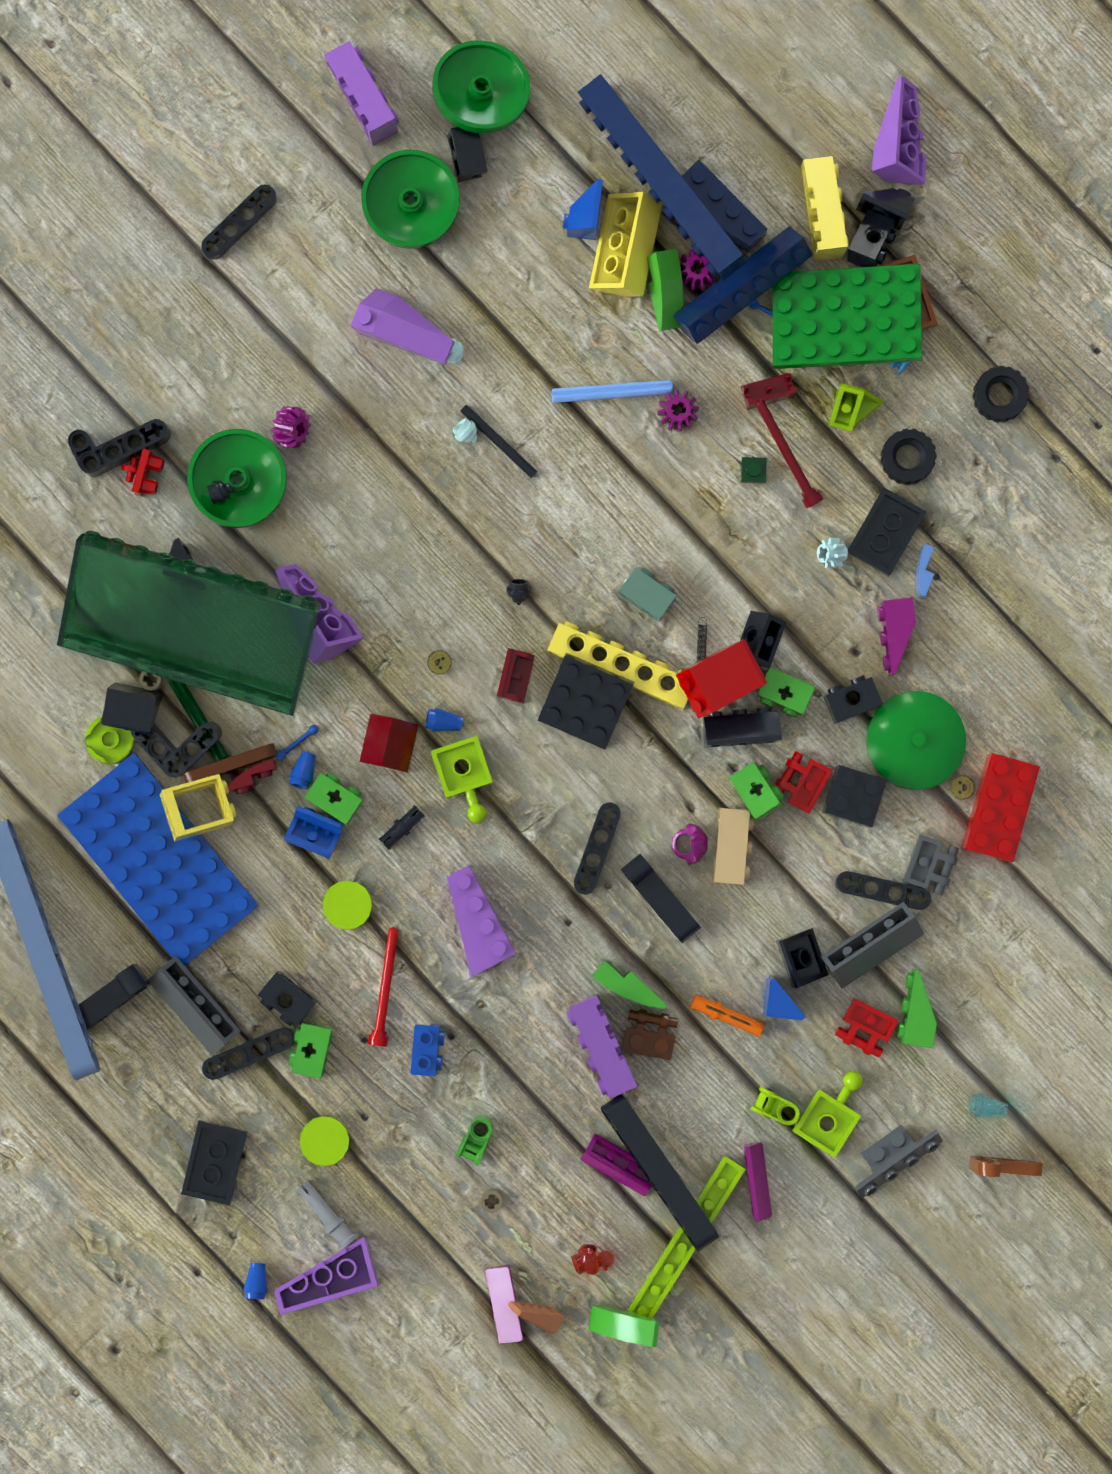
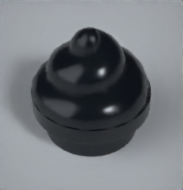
M213 481L212 485L207 486L213 505L218 503L220 505L225 504L234 491V487L227 483L224 484L222 481Z
M512 579L509 581V586L506 587V592L514 603L521 605L527 599V596L531 594V587L527 580Z

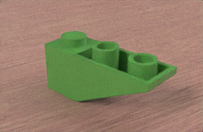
M912 969L911 974L907 973L905 988H909L907 998H903L901 1012L905 1014L903 1023H899L897 1037L901 1038L900 1042L903 1044L933 1049L937 1023L920 972L917 969Z

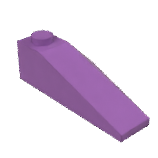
M903 76L897 78L873 150L872 172L887 182L922 185L925 184L926 154L921 153L920 140L923 139V132L919 131L916 119L920 116L917 88Z
M377 288L359 303L350 325L359 335L446 365L455 343L399 296Z
M297 564L276 569V574L300 643L313 664L331 660L363 639L353 620L346 613L341 614L333 606L334 601L330 597L325 598L317 590V584Z

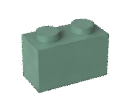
M636 567L618 594L659 622L676 598V595L673 593L675 589L665 582L659 584L653 579L655 575L644 567L641 570Z

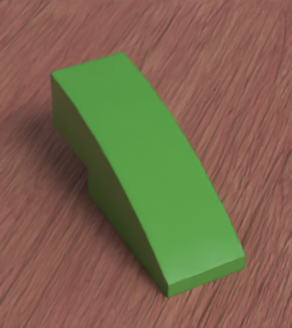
M677 249L654 252L647 257L652 282L648 285L659 331L678 329L680 326L673 316L683 308V284Z
M604 961L592 974L602 985L633 1002L661 1009L667 1006L631 971L622 977L611 965Z
M592 1305L589 1331L630 1343L656 1347L659 1321L631 1311H621L610 1306Z

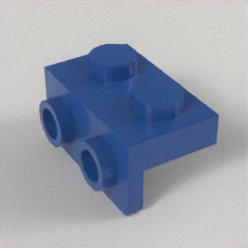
M297 806L284 841L330 859L341 836L343 824L333 817L319 815L311 808Z
M416 1024L414 1026L410 1071L412 1075L435 1077L437 1070L442 1071L443 1056H439L438 1052L439 1046H444L445 1031H440L441 1025Z

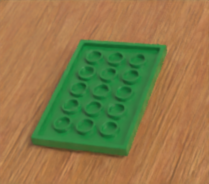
M920 264L790 272L772 286L774 369L922 361Z

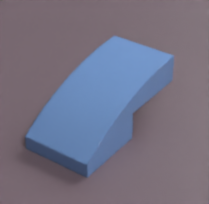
M927 544L921 547L916 566L917 597L920 599L926 597L934 573L926 571L934 547Z

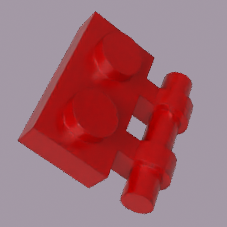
M795 751L792 758H788L785 764L787 767L781 778H777L775 785L779 787L782 793L785 791L791 793L787 803L810 814L833 770L813 759H810L805 767L800 764L804 755ZM795 771L802 775L797 785L793 786L789 782Z
M853 998L842 1019L851 1025L848 1030L838 1027L835 1036L843 1039V1043L847 1045L853 1044L862 1049L863 1053L867 1055L872 1054L879 1058L883 1049L876 1046L878 1039L888 1043L899 1020ZM858 1028L871 1034L868 1040L855 1035Z

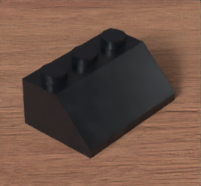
M771 707L758 708L757 713L747 714V709L732 710V715H722V711H715L709 714L708 717L702 718L704 748L777 743L782 740L778 711L772 712Z

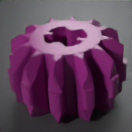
M690 249V257L685 254L681 255V260L683 261L680 262L682 278H685L682 284L685 287L692 283V291L699 284L700 289L705 290V283L712 285L714 281L711 277L714 276L705 266L708 263L705 257L699 258L693 249ZM696 265L699 266L698 269L702 267L701 274H696V271L693 273V267Z
M674 390V398L669 393H666L665 399L667 402L659 401V406L664 409L658 410L657 415L665 416L660 422L662 425L670 422L668 427L670 431L673 430L674 425H677L678 432H682V424L690 429L692 425L689 420L696 422L698 419L693 413L699 411V406H691L696 402V398L692 397L687 400V391L683 393L682 397H679V391ZM682 407V412L685 413H680L678 416L674 415L675 410H672V408Z
M282 407L281 411L276 412V419L272 420L274 422V427L271 429L274 432L273 439L282 447L300 448L301 443H306V436L310 434L308 432V428L311 426L308 422L309 415L305 414V410L299 407Z

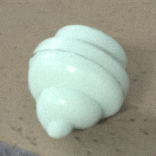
M453 338L452 340L455 343L447 362L461 364L464 347L461 342H457Z
M464 418L452 430L458 442L476 443L477 428L472 420L469 421L467 418Z

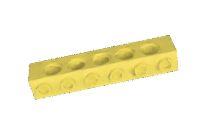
M565 621L564 625L558 624L547 649L548 653L562 659L566 653H569L633 681L632 689L681 710L684 709L688 698L679 685L676 677L677 673L668 670L669 665L656 660L655 664L646 660V655L634 650L632 654L623 650V645L614 641H610V644L600 641L601 636L588 631L586 635L579 632V627ZM577 638L583 641L584 647L582 650L573 651L570 648L569 644L573 639ZM601 648L605 650L607 656L603 661H596L593 658L592 653L595 649ZM619 658L627 659L629 668L625 671L618 670L615 666L616 660ZM639 669H650L652 677L647 681L641 680L638 677ZM669 677L674 681L675 685L672 690H664L661 687V680L663 678Z

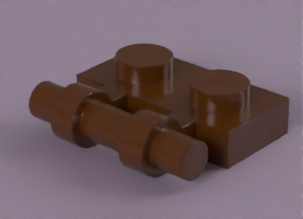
M643 1009L639 1011L629 1010L628 1020L637 1021L636 1028L626 1026L622 1052L671 1060L675 1035L666 1034L667 1027L677 1028L678 1018L669 1017V1014L665 1013L661 1015L647 1013V1010ZM645 1023L659 1025L658 1032L644 1030Z

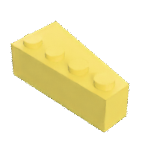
M833 156L805 159L802 162L801 169L813 261L843 258L846 250H848V238L845 232V215L840 203L842 202L841 188H838L836 179L839 178L838 164H834Z

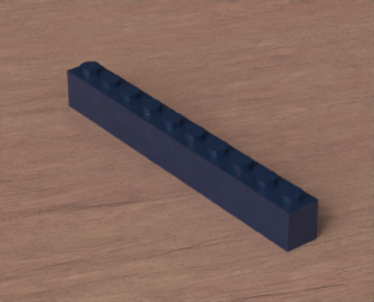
M600 74L578 91L582 99L579 102L580 106L587 115L591 112L595 116V119L592 121L601 132L606 130L609 134L606 139L615 150L618 147L623 152L620 157L629 168L632 165L637 170L634 175L643 186L646 183L651 188L648 193L657 204L661 201L666 207L663 209V212L671 222L676 220L680 225L677 227V230L685 240L691 239L694 243L691 248L699 258L705 257L708 261L705 266L714 277L718 274L724 281L747 262L743 254L605 78Z

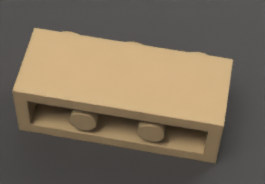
M719 808L713 882L744 885V880H749L750 866L746 865V855L751 856L752 841H748V831H753L754 817L750 816L749 810Z

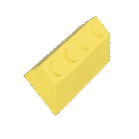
M645 192L608 194L589 289L625 297L644 295L649 271L647 257L653 252L662 208L661 201L657 204Z

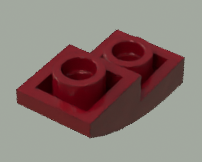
M271 759L249 768L228 785L229 791H236L237 795L250 792V787L256 786L255 775L258 776V779L273 776L272 771L278 770L276 761Z

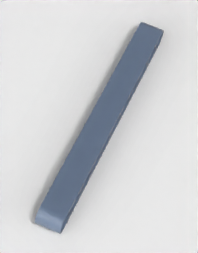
M6 819L0 822V878L72 1077L77 1081L99 1072L100 1064L17 834L11 821Z

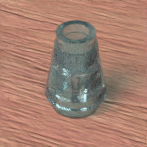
M983 1093L973 1094L969 1103V1112L974 1114L975 1117L1005 1118L1008 1113V1103Z

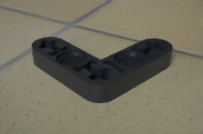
M215 722L204 723L178 748L172 744L155 723L149 736L131 731V735L166 775L176 778L186 773L221 739L222 729ZM206 729H213L212 736L214 738L210 737L204 742L199 740L207 734ZM154 734L156 735V737L152 738L149 742L146 741L150 739L149 736H152ZM156 741H161L165 746V751L161 755L157 754L154 750V743ZM189 743H194L198 747V754L195 757L190 756L187 752ZM183 757L186 761H183L178 766L179 770L173 771L172 762L179 761Z

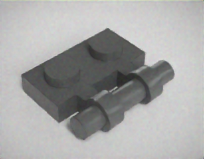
M919 834L903 881L928 889L931 880L936 882L933 892L943 895L945 887L949 886L951 880L948 878L953 865L956 866L958 860L956 856L959 848L949 845L947 854L942 853L941 849L944 842ZM937 860L944 862L939 875L933 873Z

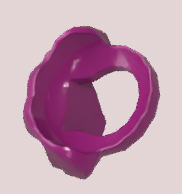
M689 823L685 829L679 830L673 836L672 850L679 858L686 859L688 865L695 864L700 861L708 850V837L699 826ZM684 834L692 836V852L687 854L681 853L677 848V840Z

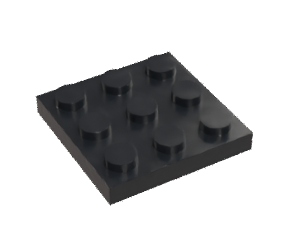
M566 653L538 721L605 750L634 682Z

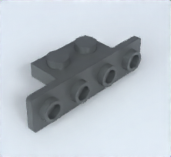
M900 1125L863 1151L861 1155L874 1173L855 1186L860 1197L864 1198L865 1196L873 1195L877 1192L879 1186L886 1181H893L897 1178L900 1171L906 1167L914 1166L924 1154L934 1152L943 1141L938 1131H932L915 1143L904 1127Z

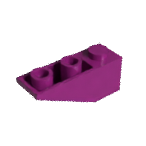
M913 597L884 600L880 603L881 607H877L878 621L883 622L884 630L880 632L881 646L886 648V656H883L884 671H888L889 676L896 674L916 623Z

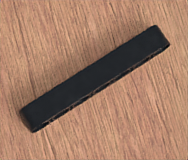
M620 1094L601 1106L602 1113L694 1248L699 1252L719 1238L717 1231L626 1098Z

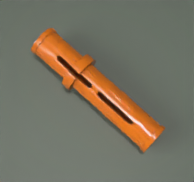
M695 994L690 1005L691 1009L710 1016L711 1020L715 1021V1019H718L757 1037L761 1035L764 1028V1022L725 1007L718 1000L714 1002ZM706 1006H709V1007H711V1008H713V1009H715V1010H718V1011H720V1012H723V1013H725V1015L720 1014V1013H718V1012H716V1011H713V1010H711V1009H709V1008H706ZM730 1016H732V1017H734V1018H737V1019H739V1020H742V1021L748 1023L749 1025H746V1024H744V1023H742V1022H739V1021H737V1020H735V1019H732V1018H730Z

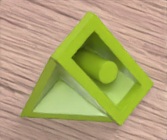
M841 383L836 393L828 426L852 431L855 426L881 406L884 401L866 389Z

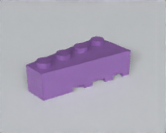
M348 41L324 54L328 67L372 146L398 133L397 124L399 120L394 110H390L386 103L388 100L382 89H378L374 81L376 79L369 67L365 68L362 63L364 57L358 46L354 48L351 42Z
M470 865L449 875L447 880L470 974L473 977L516 954Z
M597 994L570 1005V1012L567 1015L572 1026H578L581 1034L577 1035L582 1049L587 1048L591 1055L587 1060L592 1071H598L601 1080L597 1081L602 1094L608 1093L611 1099L637 1087Z
M367 1237L361 1238L275 1289L274 1293L280 1315L380 1286Z

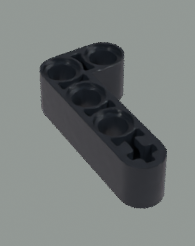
M153 419L97 447L87 432L79 429L74 430L68 436V444L80 469L90 477H97L131 461L132 457L137 458L141 456L143 449L151 451L167 443L171 432L163 421ZM157 427L161 429V436L159 437L155 435ZM144 433H147L148 438L151 440L150 442L143 435ZM86 437L85 446L76 448L77 439ZM140 437L142 440L141 445L138 448H131V440ZM113 448H118V457L109 459V451ZM90 459H96L97 466L92 470H87L86 463Z
M640 853L620 869L682 944L701 929L696 920Z
M132 964L115 976V979L78 1005L87 1031L151 985L138 964Z

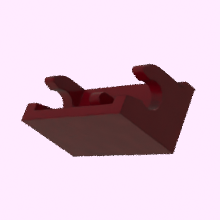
M791 373L742 385L741 390L747 410L756 408L755 404L760 399L768 405L794 398L796 389L791 382Z
M508 648L497 698L524 704L535 655Z

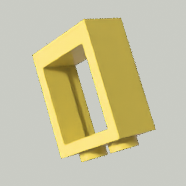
M220 774L161 791V801L174 842L233 824V818L236 817L233 803H228L226 794H229L228 786L225 780H221ZM213 787L223 819L185 830L175 797Z

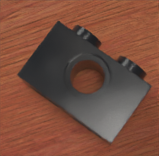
M868 209L848 247L847 261L860 267L882 265L887 255L886 248L888 244H893L897 235L895 220ZM870 240H876V241H878V242H877V243H871V242H869V241H870Z
M750 611L740 641L746 640L759 667L770 668L787 622L769 613Z
M863 675L850 680L852 685L842 688L840 684L828 689L829 694L824 696V700L834 724L883 705L872 677L865 679ZM848 692L857 694L858 703L856 705H850L846 701Z
M277 971L258 994L262 998L260 1003L270 1011L273 1008L281 1013L279 1018L289 1026H292V1024L298 1026L318 1002L280 971ZM283 993L291 995L293 1002L290 1007L281 1005L280 997Z

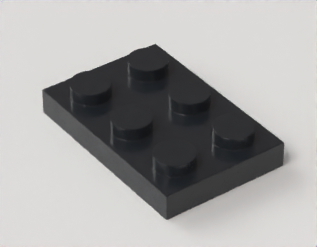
M883 488L849 546L848 554L890 576L926 511Z
M199 1120L181 1194L230 1206L248 1131Z

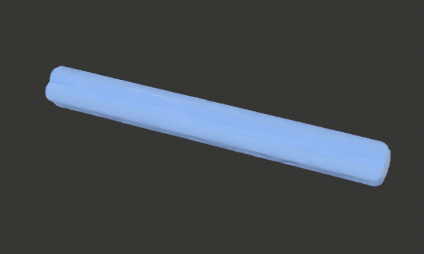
M671 380L555 388L552 389L551 394L554 403L664 395L673 392V384Z

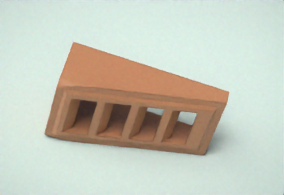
M510 1301L508 1304L509 1308L519 1317L552 1334H556L564 1320V1316L553 1307Z

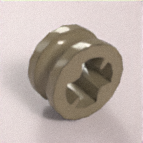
M150 668L140 674L139 682L145 690L156 691L162 686L163 677L160 672ZM150 673H153V677L158 679L157 683H153L154 686L149 687V683L145 682V677H150L148 675Z
M497 1189L486 1190L481 1197L482 1208L489 1213H494L501 1209L503 1204L501 1192ZM491 1194L495 1195V1199L497 1197L499 1199V1202H496L494 1207H489V1203H485V1200L489 1199Z

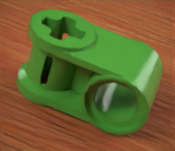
M484 1115L474 1118L456 1153L457 1157L463 1156L474 1161L476 1166L479 1165L493 1130V1122L490 1118ZM478 1122L485 1123L488 1126V1132L485 1134L477 1133L475 1124Z

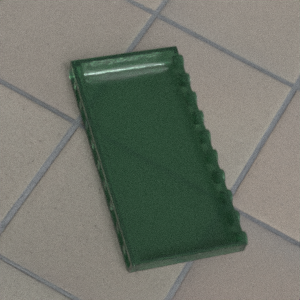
M86 531L76 539L57 646L294 716L298 706L321 604L312 596L294 594L289 589L274 588L262 581L254 582L247 580L239 574L221 572L216 567H204L197 565L192 560L177 559L169 553H157L142 545L134 546L125 543L119 538H107L101 536L98 532Z

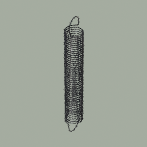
M698 625V628L706 627V629L698 630V634L706 632V634L698 635L697 638L705 637L706 639L698 640L697 644L703 642L707 644V625ZM706 644L697 646V649L706 648ZM706 649L697 651V654L705 653V655L697 656L696 659L706 658Z

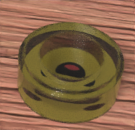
M436 650L429 655L427 666L432 673L444 675L451 669L452 659L447 652Z
M967 775L957 776L950 783V792L956 799H968L975 792V783Z

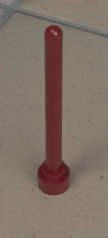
M761 399L757 400L756 408L803 491L801 494L803 504L806 508L814 506L823 500L821 493L809 484L766 403Z

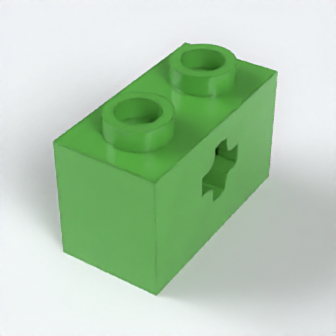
M768 668L765 674L767 684L760 687L756 695L761 698L760 703L772 708L774 704L784 708L783 713L795 718L797 714L802 716L815 687L773 668ZM787 688L788 694L791 697L782 700L781 694L778 691Z
M752 762L729 779L754 819L762 821L784 806L781 800L784 798V795L777 785L772 786L768 780L771 775L763 764L760 766ZM758 785L763 787L761 789V795L756 794V786Z
M330 772L327 775L320 773L306 794L305 799L344 824L349 825L364 801L360 798L362 793L350 785L347 789L339 785L341 779ZM339 790V796L342 800L332 803V797L329 795L331 792L337 793Z
M307 1022L302 1023L301 1027L296 1028L294 1041L298 1042L296 1052L292 1051L289 1059V1066H292L291 1073L319 1079L323 1077L333 1028ZM312 1043V1048L316 1049V1053L307 1056L308 1052L304 1050V1047Z

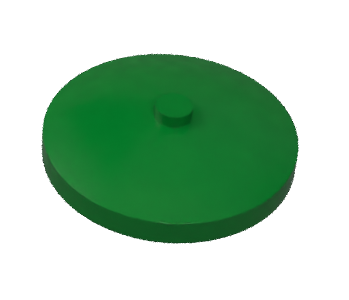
M475 40L452 47L440 58L433 74L432 93L440 112L455 126L474 133H493L511 126L521 117L526 109L530 95V80L525 66L512 51L497 43Z
M401 150L385 156L372 167L363 184L361 203L368 225L379 238L396 247L416 249L435 243L451 229L458 215L460 195L453 173L442 160L425 151Z
M229 429L210 436L197 448L188 467L187 482L194 504L208 519L225 527L245 528L259 524L275 512L282 502L286 491L287 472L279 451L268 439L250 430ZM213 481H222L224 484L227 483L234 487L230 498L223 505L219 503L213 505L207 486L212 485Z
M909 691L890 698L876 710L867 729L866 745L874 768L884 779L904 789L922 790L941 784L957 770L965 753L966 733L959 714L946 700L929 692Z

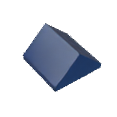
M769 976L766 979L763 1015L794 1020L806 1018L775 978Z

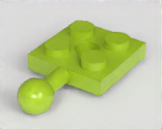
M478 736L432 750L431 755L445 797L448 798L465 792L470 806L467 812L469 820L476 824L482 823L487 817V810L483 805L479 804L474 789L491 784L493 781ZM459 760H465L469 764V769L464 774H459L455 771V763Z
M850 1071L845 1074L843 1078L844 1087L836 1099L818 1089L792 1129L794 1133L833 1158H836L861 1118V1115L844 1105L852 1091L859 1090L862 1087L863 1078L856 1071ZM825 1116L833 1119V1127L830 1130H823L820 1127V1120Z

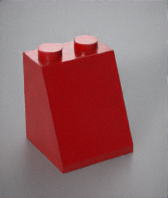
M745 639L714 652L676 674L679 685L684 690L691 708L698 719L767 684Z

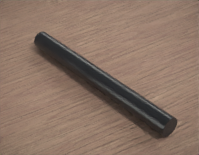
M467 404L461 409L460 412L467 419L472 420L476 427L530 478L536 475L538 471Z

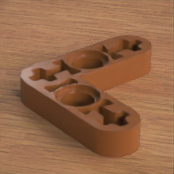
M970 1156L969 1169L978 1175L1000 1177V1173L1042 1176L1043 1163Z

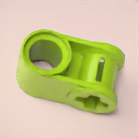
M760 1086V1094L755 1105L751 1106L750 1109L785 1125L796 1123L800 1115L797 1106L793 1102ZM768 1097L765 1106L762 1108L766 1098ZM786 1106H790L795 1110V1115L790 1120L781 1117V1110Z

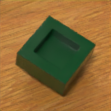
M742 457L741 483L765 484L767 458Z

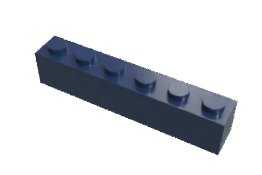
M790 226L747 258L745 265L724 281L722 279L717 281L673 315L683 333L693 342L699 344L809 259L813 254L805 238Z

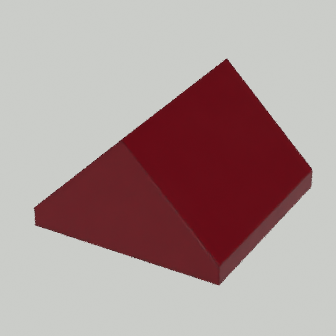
M370 714L359 762L408 773L419 725L392 717Z

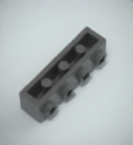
M902 902L822 955L821 958L832 977L843 989L924 935V932L916 916Z
M174 956L148 979V982L212 1056L241 1031L177 956Z

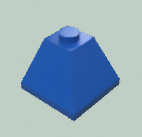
M598 179L570 206L569 214H564L563 229H567V237L596 240L603 180Z

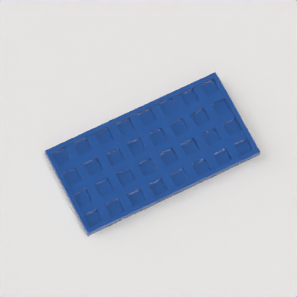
M133 753L57 816L172 958L177 956L183 965L186 966L259 905L202 834L174 842L160 797V793L164 788L137 754ZM177 805L184 829L195 827Z

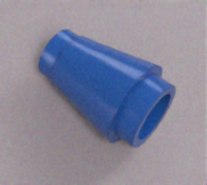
M436 707L435 709H428L426 728L431 729V732L461 731L463 717Z
M302 751L301 756L289 775L290 785L308 790L309 785H312L316 755Z
M250 1263L243 1289L245 1298L265 1300V1293L268 1294L265 1264Z

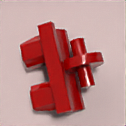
M143 449L138 468L139 459L134 457L131 458L130 465L122 464L121 468L122 471L128 472L125 480L132 483L134 475H136L132 492L143 497V494L156 495L159 482L147 479L150 470L161 473L165 463L162 458L154 455L150 450Z

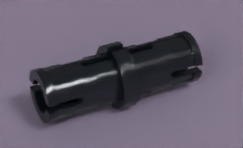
M413 805L400 820L396 819L394 821L395 824L378 839L390 850L404 835L410 834L409 830L424 818L425 815Z

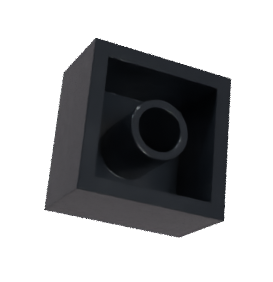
M836 766L822 813L872 828L887 780L845 766Z

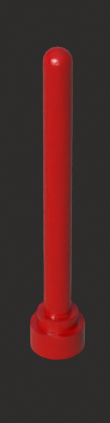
M391 927L388 930L375 1030H372V1034H369V1045L383 1047L388 1045L389 1037L386 1036L387 1032L384 1030L398 937V929L395 927Z

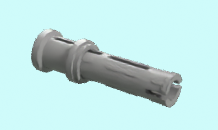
M309 1180L297 1189V1192L301 1194L327 1226L325 1228L327 1234L331 1233L339 1243L340 1250L344 1249L358 1237L344 1223L345 1219L341 1216L338 1217Z

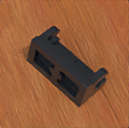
M459 127L451 128L447 138L458 183L481 178L482 174L487 173L488 170L479 133L469 132Z

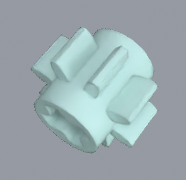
M840 538L822 540V544L818 547L817 557L820 562L825 563V568L843 566L842 562L847 559L848 550L845 544H839Z

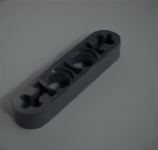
M266 184L257 187L204 238L201 248L207 258L215 260L222 257L276 204L277 195L273 187ZM262 192L265 194L270 192V201L263 200L259 204L262 208L259 211L252 201L255 200L258 203L262 199L260 195ZM248 207L254 209L255 214L252 219L245 220L241 217L243 209ZM230 224L237 227V233L232 237L224 234V228ZM220 233L223 240H225L227 243L224 245L223 242L220 241L217 244V252H214L213 250L208 252V244H216L219 241L217 235Z
M604 803L600 807L574 879V888L580 894H590L596 887L620 819V808L614 803ZM609 806L613 807V812L617 814L615 818L611 817L608 825H613L612 830L605 826L597 825L599 820L604 823L606 815L602 814L603 809L608 810ZM605 830L608 833L609 837L606 843L598 844L594 840L596 831ZM588 854H598L600 863L597 867H589L586 864ZM582 867L589 871H597L595 877L590 874L589 882L592 883L591 888L587 887L585 891H582L580 889L581 885L577 884L578 880H583L586 874L581 872Z
M850 871L841 872L835 880L837 889L845 894L899 905L905 901L908 888L911 889L909 894L918 895L919 892H922V897L926 898V901L920 903V906H917V901L908 899V904H906L908 908L924 910L931 903V895L926 889ZM847 875L854 882H859L858 877L863 878L859 886L860 893L855 892L857 889L855 886H848L847 890L844 889V884L840 883V880L845 879ZM868 881H874L878 885V890L874 895H869L864 890L865 883ZM893 886L899 887L902 891V896L897 901L892 900L888 895L889 889Z
M288 1028L276 1029L208 1058L202 1065V1072L208 1079H219L287 1050L294 1043V1034ZM279 1032H282L283 1035H288L287 1045L283 1046L282 1043H278L273 1046L276 1051L272 1052L271 1044L266 1037L271 1036V1041L279 1038ZM256 1042H263L266 1045L267 1050L263 1056H258L253 1052V1045ZM235 1051L242 1053L244 1057L243 1063L238 1066L233 1065L230 1061V1055ZM221 1056H225L226 1065L230 1070L226 1071V1066L217 1070V1075L214 1072L209 1073L207 1068L211 1066L210 1062L213 1061L214 1064H219L223 1062Z

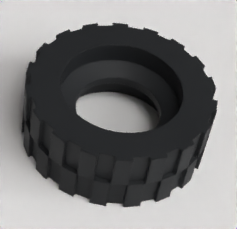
M1009 366L993 367L984 372L977 380L972 395L975 402L974 406L978 409V413L983 415L985 419L993 420L997 423L999 421L1007 422L1019 415L1026 407L1030 395L1028 394L1029 385L1026 383V378L1020 374L1021 372ZM1003 382L1011 387L1013 398L1009 404L997 406L992 403L989 398V390L995 383Z
M907 428L900 432H895L885 442L880 456H882V459L880 461L881 465H883L884 473H887L891 480H895L898 484H916L924 480L931 473L936 464L937 453H935V444L933 445L932 439L927 437L926 433L919 432L913 428L908 430ZM904 445H912L920 452V462L914 468H903L897 462V451Z

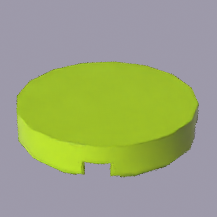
M102 716L98 717L90 724L86 731L85 739L88 752L94 759L102 763L115 764L124 761L135 747V739L131 735V731L102 725Z
M349 880L341 881L331 886L324 895L322 904L327 920L335 927L344 930L355 929L364 924L370 916L373 906L371 895L367 889L358 882Z
M320 1116L312 1119L305 1125L300 1135L299 1144L303 1155L308 1161L319 1166H329L336 1164L344 1157L349 1148L350 1137L347 1128L338 1119L331 1116Z

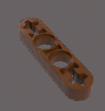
M274 743L188 771L183 774L185 783L217 774L223 775L270 759L278 754Z

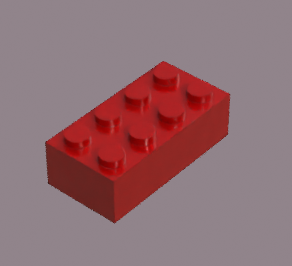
M995 753L987 754L961 849L1008 863L1014 862L1040 766Z

